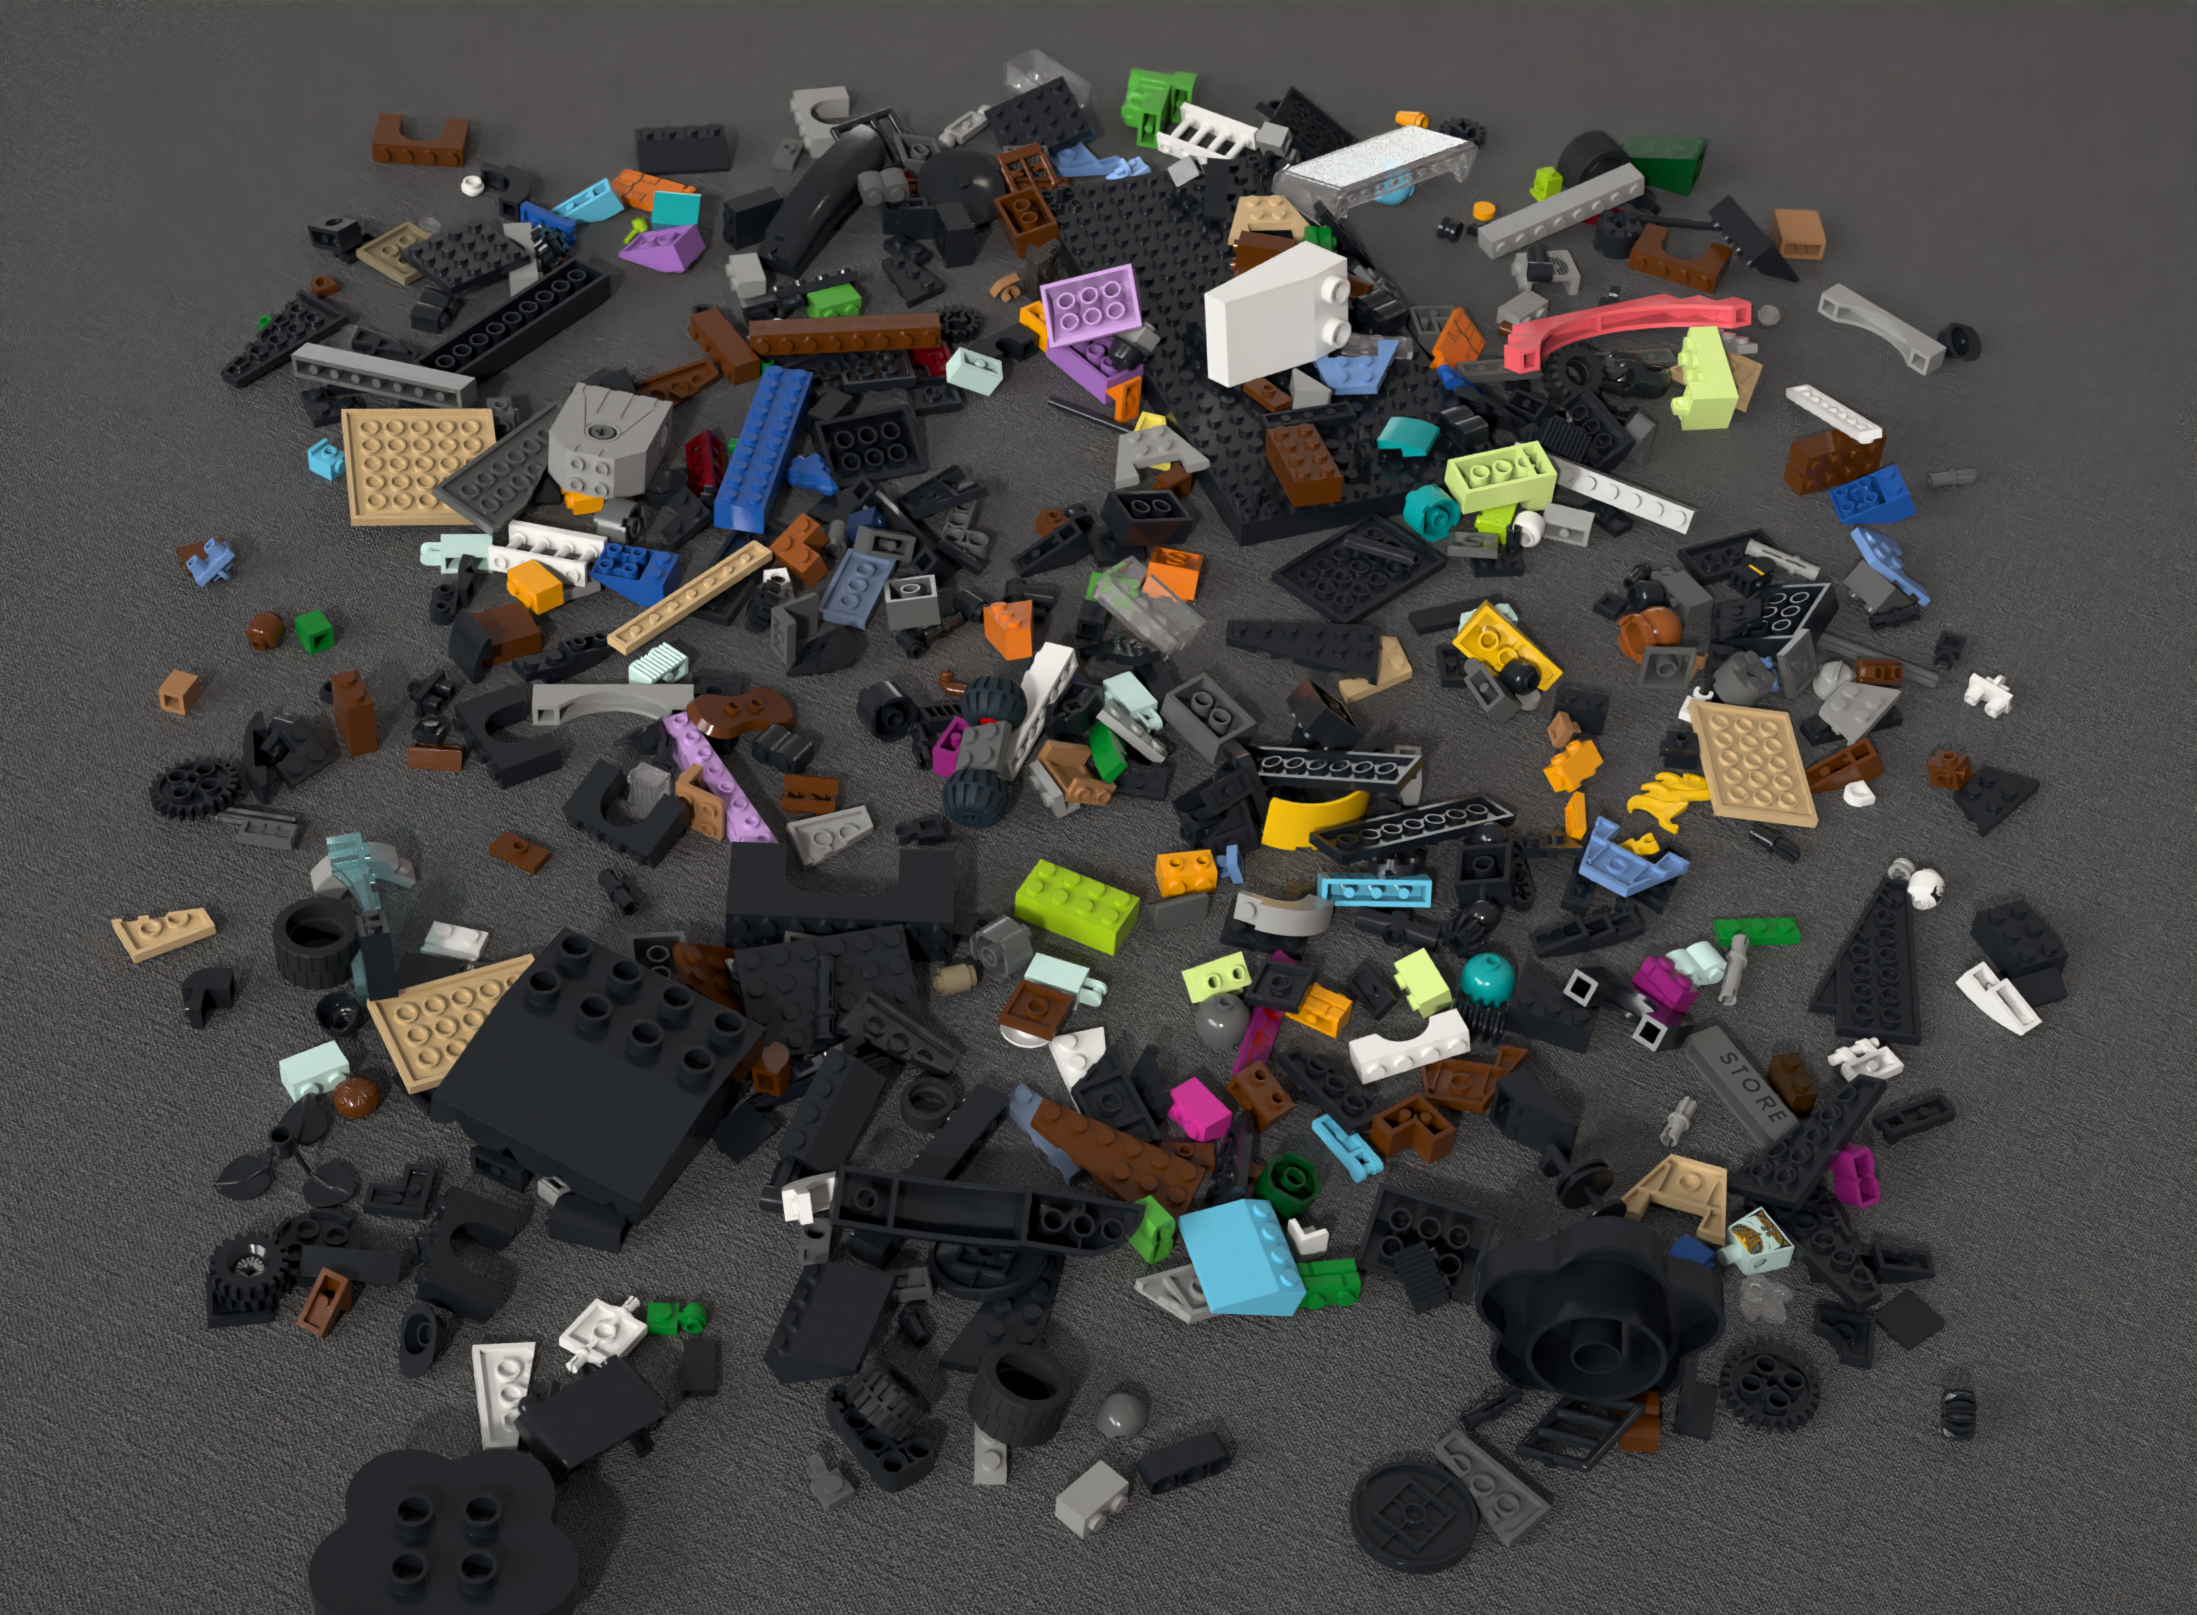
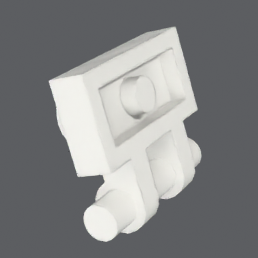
M1876 1037L1870 1039L1863 1038L1856 1041L1854 1046L1849 1048L1844 1046L1828 1056L1831 1066L1842 1065L1840 1073L1848 1082L1859 1074L1887 1079L1902 1073L1904 1064L1887 1046L1877 1050L1879 1041Z

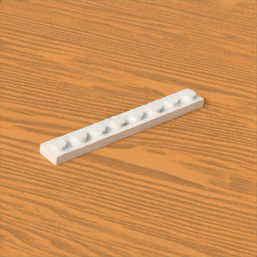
M1806 384L1786 388V397L1828 422L1831 426L1838 428L1851 438L1856 439L1859 443H1872L1874 439L1882 438L1881 427L1812 386Z

